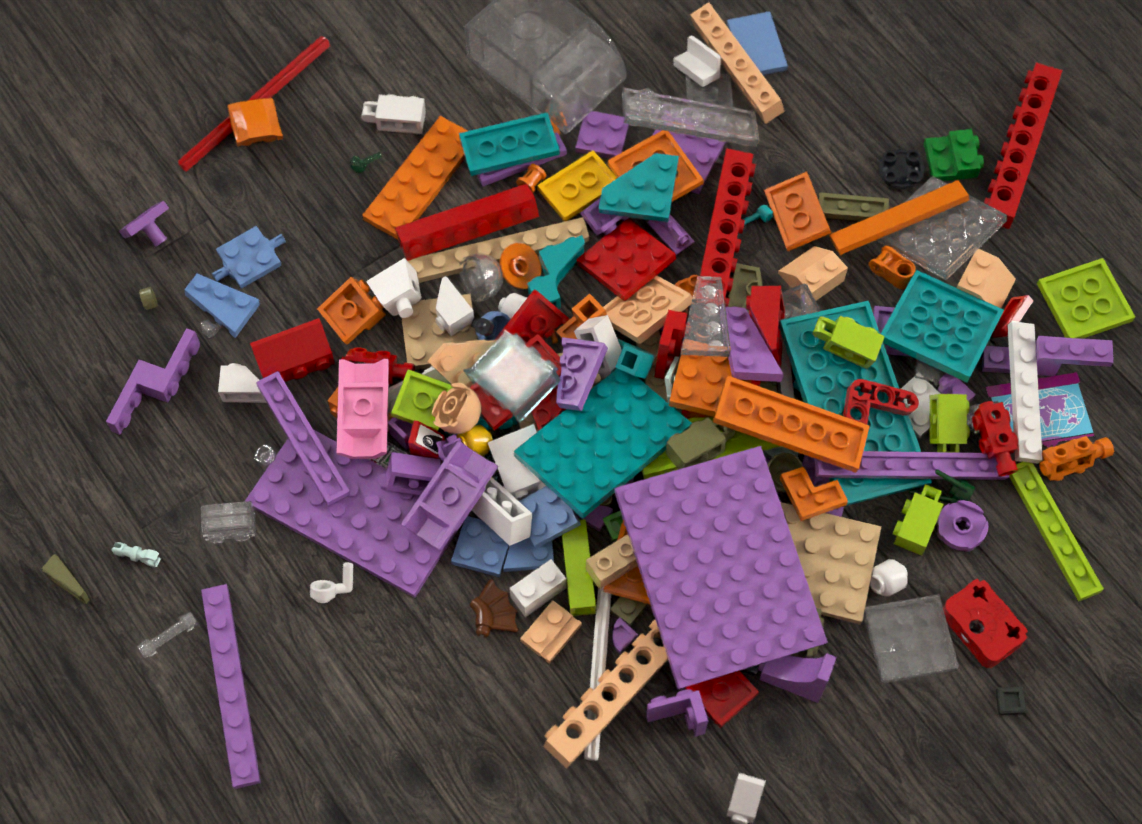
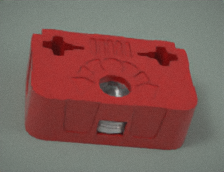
M978 579L973 580L960 592L950 597L941 610V616L981 665L986 668L995 667L1019 649L1027 639L1026 633L1028 630L1015 617L1009 607L997 596L985 580L981 582ZM976 628L979 632L973 633L970 629Z

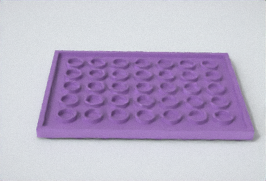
M761 446L614 489L678 689L828 643Z

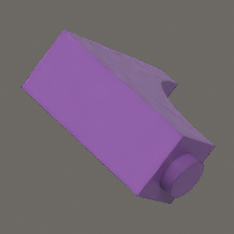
M827 653L825 656L816 659L790 655L760 664L758 668L759 671H762L760 680L818 703L837 657Z

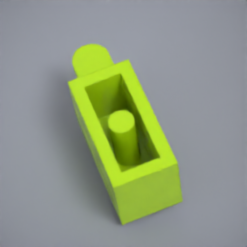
M839 316L836 321L826 317H819L813 331L815 337L825 341L824 350L865 369H868L876 361L885 337L874 328L864 327L856 323L854 319Z
M967 394L929 395L930 444H937V452L959 453V444H967L970 429L967 425V414L970 409ZM946 444H950V451H946Z
M925 484L921 495L915 493L912 501L906 500L901 512L906 514L903 522L897 521L893 531V535L897 536L894 542L895 545L921 556L923 555L943 507V504L938 502L942 490Z

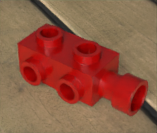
M357 347L350 349L346 357L341 358V360L344 359L354 364H359L358 362L375 364L382 359H388V384H392L395 378L404 381L407 370L415 372V363L404 362V364H397V355H391L388 351L368 352L365 348Z
M993 401L984 402L979 405V408L974 412L975 416L972 417L973 427L976 431H980L982 437L979 441L980 450L983 454L987 453L988 459L996 458V470L999 477L1014 474L1018 471L1016 462L1012 461L1010 454H1013L1018 449V439L1010 426L1011 418L1009 411L1004 408L1003 402L996 404Z

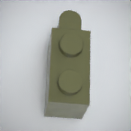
M707 417L701 422H694L689 429L681 434L676 433L671 436L667 441L666 455L678 470L710 461L725 452L726 441L730 440L736 431L713 423Z

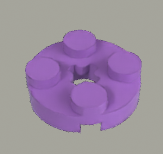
M960 500L957 503L946 505L941 510L936 522L937 537L953 549L967 552L972 551L982 543L987 535L988 521L986 522V518L983 515L984 512L978 505L970 501ZM965 521V526L969 529H964L963 531L958 529L956 522Z

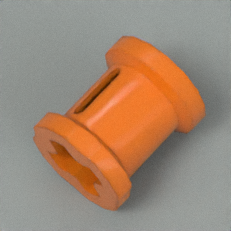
M532 163L528 166V171L525 175L519 177L516 183L518 186L527 184L531 192L534 193L536 185L540 180L542 181L546 178V173L538 165Z

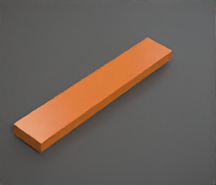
M959 180L834 232L830 234V240L838 253L842 255L969 201V194Z

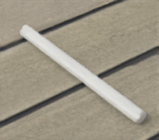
M604 587L600 590L598 588L590 680V687L593 690L600 684L598 679L605 672L611 594L603 592ZM588 710L587 719H597L596 714ZM600 734L585 749V759L598 760Z

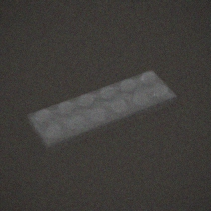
M623 89V120L626 124L648 127L654 130H665L676 134H687L698 138L715 139L721 142L737 143L743 146L757 147L758 127L756 114L753 111L634 89Z

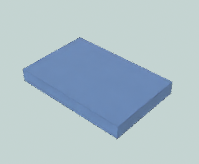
M770 12L727 20L728 29L762 75L787 70V62Z

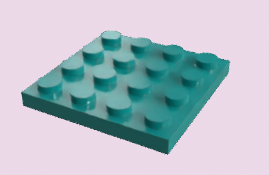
M916 270L881 335L885 336L884 344L962 381L968 382L1004 310Z

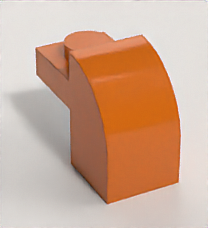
M588 294L572 308L574 316L556 331V334L561 340L562 337L577 339L574 330L589 318L607 315L606 310L591 294Z

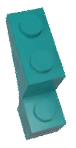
M582 235L576 238L570 237L557 245H548L539 251V261L545 276H538L527 282L529 295L535 289L554 306L561 309V298L557 287L577 264L576 259L584 253L585 241Z

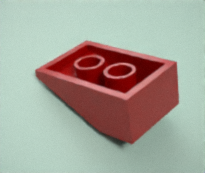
M751 286V296L746 297V308L749 310L751 319L781 369L783 339L778 326L779 321L785 319L781 286Z

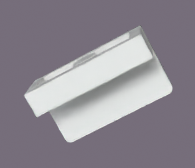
M694 36L688 37L687 51L675 57L673 65L702 87L720 78V55Z

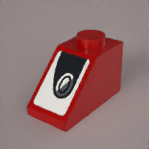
M414 420L408 441L411 455L440 459V464L442 465L443 461L438 455L439 448L436 442L445 441V435L420 421Z

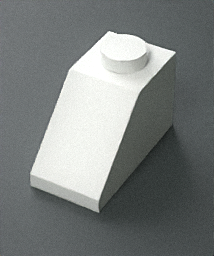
M445 276L442 278L436 304L437 318L435 321L442 331L446 330L452 336L472 323L474 312Z
M236 363L221 366L218 393L222 402L267 403L257 387L256 382L259 379L246 366Z
M738 774L727 816L732 817L731 820L738 824H747L749 822L753 824L765 784L764 780Z

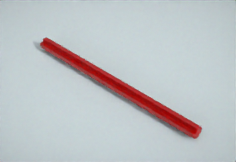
M320 36L247 101L270 99L330 46L329 41L324 36ZM227 117L178 160L180 168L188 171L233 131L230 117Z

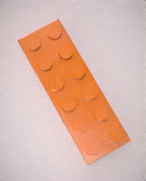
M440 116L362 215L363 220L398 240L395 227L418 220L464 161L465 156L459 139V133L467 132V130Z
M728 375L724 381L713 423L855 473L860 467L870 427L867 424Z

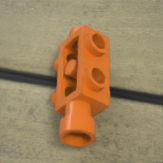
M1087 436L1072 439L1061 445L1043 450V460L1039 464L1040 471L1050 481H1060L1068 474L1074 472L1083 473L1086 468L1094 466L1095 459L1099 457L1104 459L1114 454V447L1107 437L1096 440L1094 444H1092Z

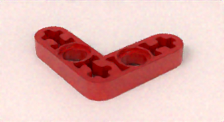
M857 379L847 389L843 416L855 420L851 417L850 410L856 408L861 412L862 418L855 421L867 424L870 407L907 416L918 408L919 400L913 392L864 379ZM857 387H861L860 390L863 392L861 396L855 390ZM877 393H886L888 403L880 402L877 398ZM907 399V403L910 404V406L906 408L905 403L901 401Z

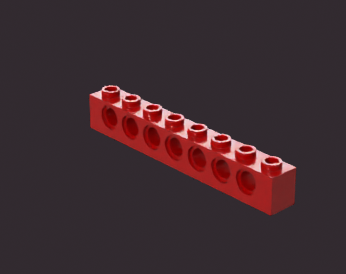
M1040 63L1035 64L1033 71L1028 70L1024 83L1028 84L1027 89L1022 88L1018 101L1022 102L1021 107L1016 106L1012 119L1016 120L1015 125L1010 124L1006 137L1010 138L1009 143L1004 142L1000 155L1004 156L1003 161L998 160L994 170V174L998 175L997 179L991 180L987 191L992 193L991 197L985 198L981 211L985 212L983 221L1010 229L1062 70Z
M727 148L694 306H713L719 317L721 307H728L730 298L725 296L726 292H731L734 278H729L730 272L735 273L737 259L733 258L734 252L739 253L741 239H737L738 233L742 234L745 220L741 219V215H746L749 201H745V195L750 196L752 182H748L749 177L753 178L756 164L752 163L753 154Z

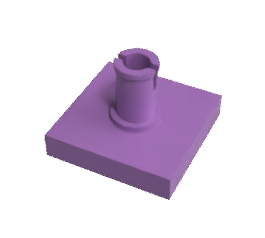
M164 201L156 203L119 230L120 234L125 239L133 236L139 230H143L154 246H158L167 237L154 221L155 218L168 210L169 207Z

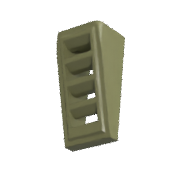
M54 554L42 567V571L48 579L82 603L87 604L90 601L88 595L60 558Z

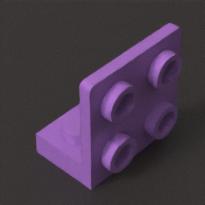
M691 689L678 692L677 696L668 699L666 696L656 697L651 700V703L647 704L646 718L648 722L686 712L685 720L688 729H693L695 736L703 735L706 732L708 719L699 690L694 692Z

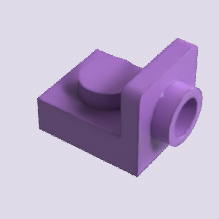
M946 373L938 381L939 387L937 391L941 394H967L969 403L975 397V394L962 381Z

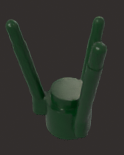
M938 469L935 470V474L952 484L949 493L953 496L940 495L938 500L950 503L970 500L975 486L963 479H954ZM911 489L909 490V494L914 495L915 493H918L921 495L922 491Z

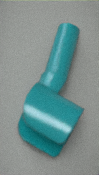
M762 205L757 209L756 213L742 220H745V224L758 218L768 222L773 218V211L768 206Z

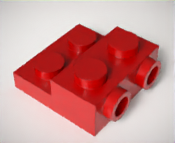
M668 310L659 343L655 378L664 379L665 372L669 370L674 358L679 357L685 341L683 338H688L690 324L686 323L687 313Z

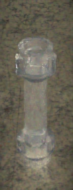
M190 611L178 617L180 619L179 622L149 641L147 638L137 646L145 659L156 654L157 651L155 649L185 629L189 632L194 626L198 625Z

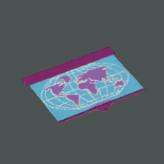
M1077 372L1038 378L1041 443L1048 448L1055 447L1060 441L1094 436L1078 385L1080 380ZM1011 383L986 387L988 396L992 398L994 404L1003 402L1004 408L1009 411L1011 418L1010 426L1013 432Z

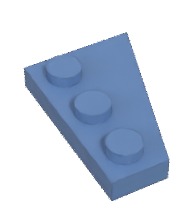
M196 274L185 288V296L204 312L210 313L215 318V321L219 325H224L235 338L259 307V299L200 274Z
M529 537L511 545L505 561L504 572L536 570L549 560L554 562L552 541L536 548Z

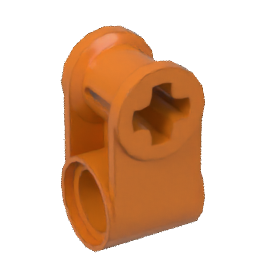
M884 246L879 256L869 262L870 269L876 275L884 278L898 289H906L915 273V265L890 246Z

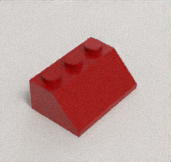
M320 318L250 343L263 378L278 371L284 382L294 378H303L308 373L316 370H325L330 365L335 364Z

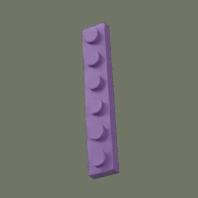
M277 371L257 381L256 384L326 504L330 506L350 495L348 487L279 372Z

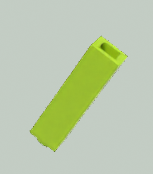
M580 519L581 525L561 535L570 614L573 616L596 614L593 579L586 570V560L590 558L586 520Z

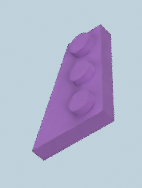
M562 337L563 355L560 357L562 369L561 376L558 378L556 403L560 408L582 411L608 347L602 342Z

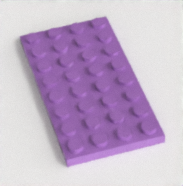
M314 430L350 491V495L328 506L290 441L287 439L246 498V505L415 598L457 531H454L440 551L403 526L401 523L420 495L388 491L386 468L369 459H350L337 455V442Z

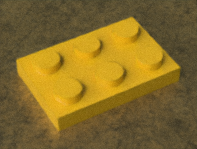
M593 150L537 186L541 195L565 222L601 197L602 188L617 178Z

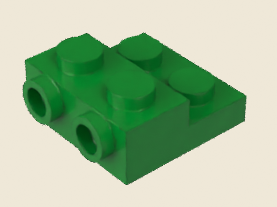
M972 129L949 131L948 136L925 138L924 140L932 182L978 177L980 169L984 166V160L982 155L977 154L979 138L977 135L973 136Z

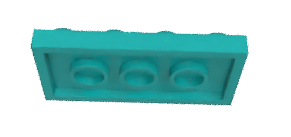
M548 112L459 133L470 176L560 155V149Z

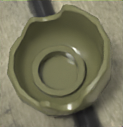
M779 453L774 455L767 464L776 492L786 493L780 480L781 474L802 467L801 460L794 454Z

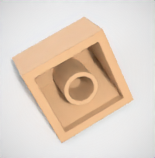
M814 246L780 269L778 274L804 303L809 306L844 282L848 267L833 251Z
M977 248L957 289L1002 308L1016 279L998 257Z

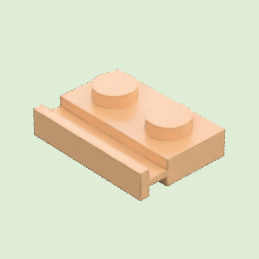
M552 601L520 639L523 644L550 664L582 626V622L575 619L572 614L555 601Z

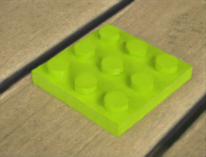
M1103 258L1039 279L1037 282L1065 338L1083 339L1133 322L1135 319L1134 313Z

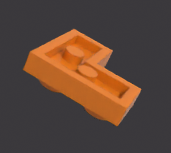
M804 466L783 473L780 476V480L800 521L846 506L848 503V499L838 480L814 487Z

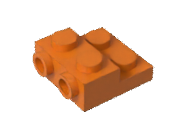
M350 277L317 308L346 344H349L364 329L370 330L386 315L382 310L384 307L376 296L372 298L368 293L371 290L369 285L364 280L358 281L353 277Z

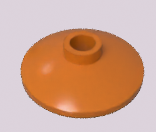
M523 243L511 244L503 250L500 257V270L503 277L511 286L517 289H528L527 282L541 276V264L538 255L531 247Z

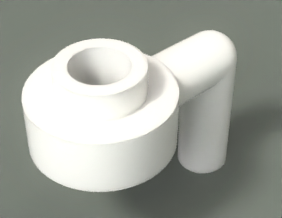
M343 564V583L335 584L327 580H318L311 583L310 597L315 599L316 602L327 603L336 594L351 592L353 589V564Z

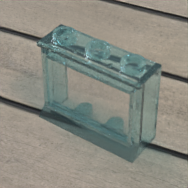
M504 330V334L470 368L463 371L473 384L477 383L486 395L493 396L497 403L503 409L507 408L511 411L515 419L520 423L561 379L556 373L558 368L549 359L546 361L542 360L541 354L534 347L527 348L525 341L518 334L515 333L512 336Z

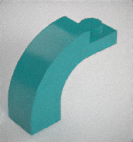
M618 339L622 351L615 367L634 376L647 379L656 355Z

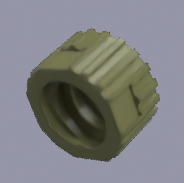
M151 286L139 291L142 304L146 310L158 307L157 299Z

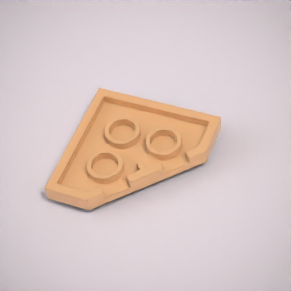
M498 338V340L489 341L485 339L456 344L453 342L443 343L427 362L451 385L462 383L469 388L517 351L519 347L509 338Z

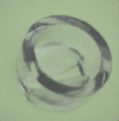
M264 445L255 452V459L260 465L269 467L276 460V453L270 446Z

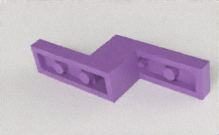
M186 328L165 369L138 360L106 420L112 432L121 434L123 429L129 425L131 413L140 404L142 394L168 403L171 396L177 393L179 381L182 375L187 373L189 361L193 355H196L200 347L195 331Z
M1038 336L1035 342L1037 375L1055 376L1061 364L1111 367L1113 364L1112 340ZM986 346L982 353V372L1010 373L1009 347Z

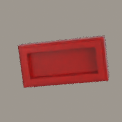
M1029 295L1012 297L992 333L993 338L1008 336V324L1012 321L1020 322L1033 302Z

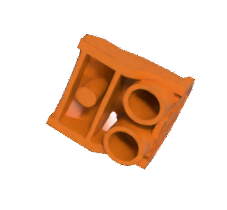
M273 98L243 101L228 105L229 117L237 146H248L259 141L273 142L276 138L282 140L283 135L278 123Z

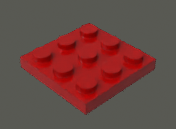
M628 218L576 260L578 266L625 302L674 262L676 254Z

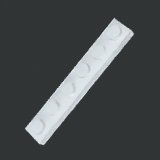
M1012 321L1008 324L1013 432L1018 439L1015 461L1039 463L1043 459L1034 324Z

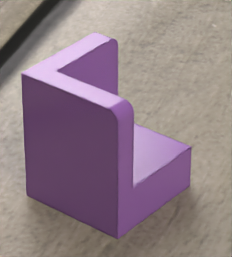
M393 417L388 421L390 435L407 450L413 424Z

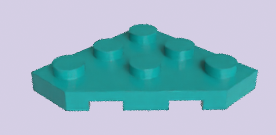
M655 153L603 187L599 213L669 222L679 156Z

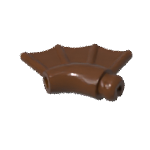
M493 579L488 581L479 597L474 598L469 604L476 613L475 626L478 637L480 635H484V638L488 637L492 629L518 632L515 622V616L518 611L510 604L508 600L509 593L497 588Z

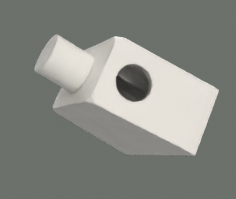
M405 258L367 281V284L380 303L392 316L399 314L402 318L410 317L413 314L412 305L421 300L417 272Z

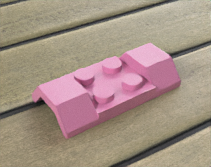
M344 359L339 360L337 455L350 459H376L387 454L388 359H382L375 364H354Z

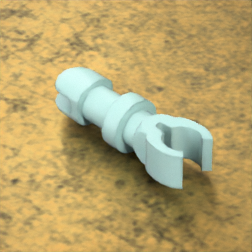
M116 542L114 544L115 547L112 548V552L117 556H127L135 562L140 560L152 567H157L161 558L157 557L159 552L150 549L142 550L138 546L132 548L127 546V544Z

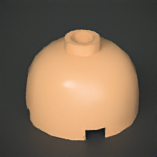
M454 383L450 385L453 387L448 392L443 390L435 401L432 409V415L435 417L433 422L448 433L463 434L477 424L481 414V403L477 394L472 389L462 383Z

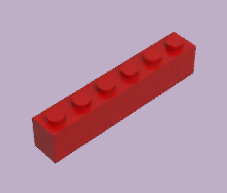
M524 184L395 227L403 254L406 260L409 261L537 218L539 213L533 193L528 185Z

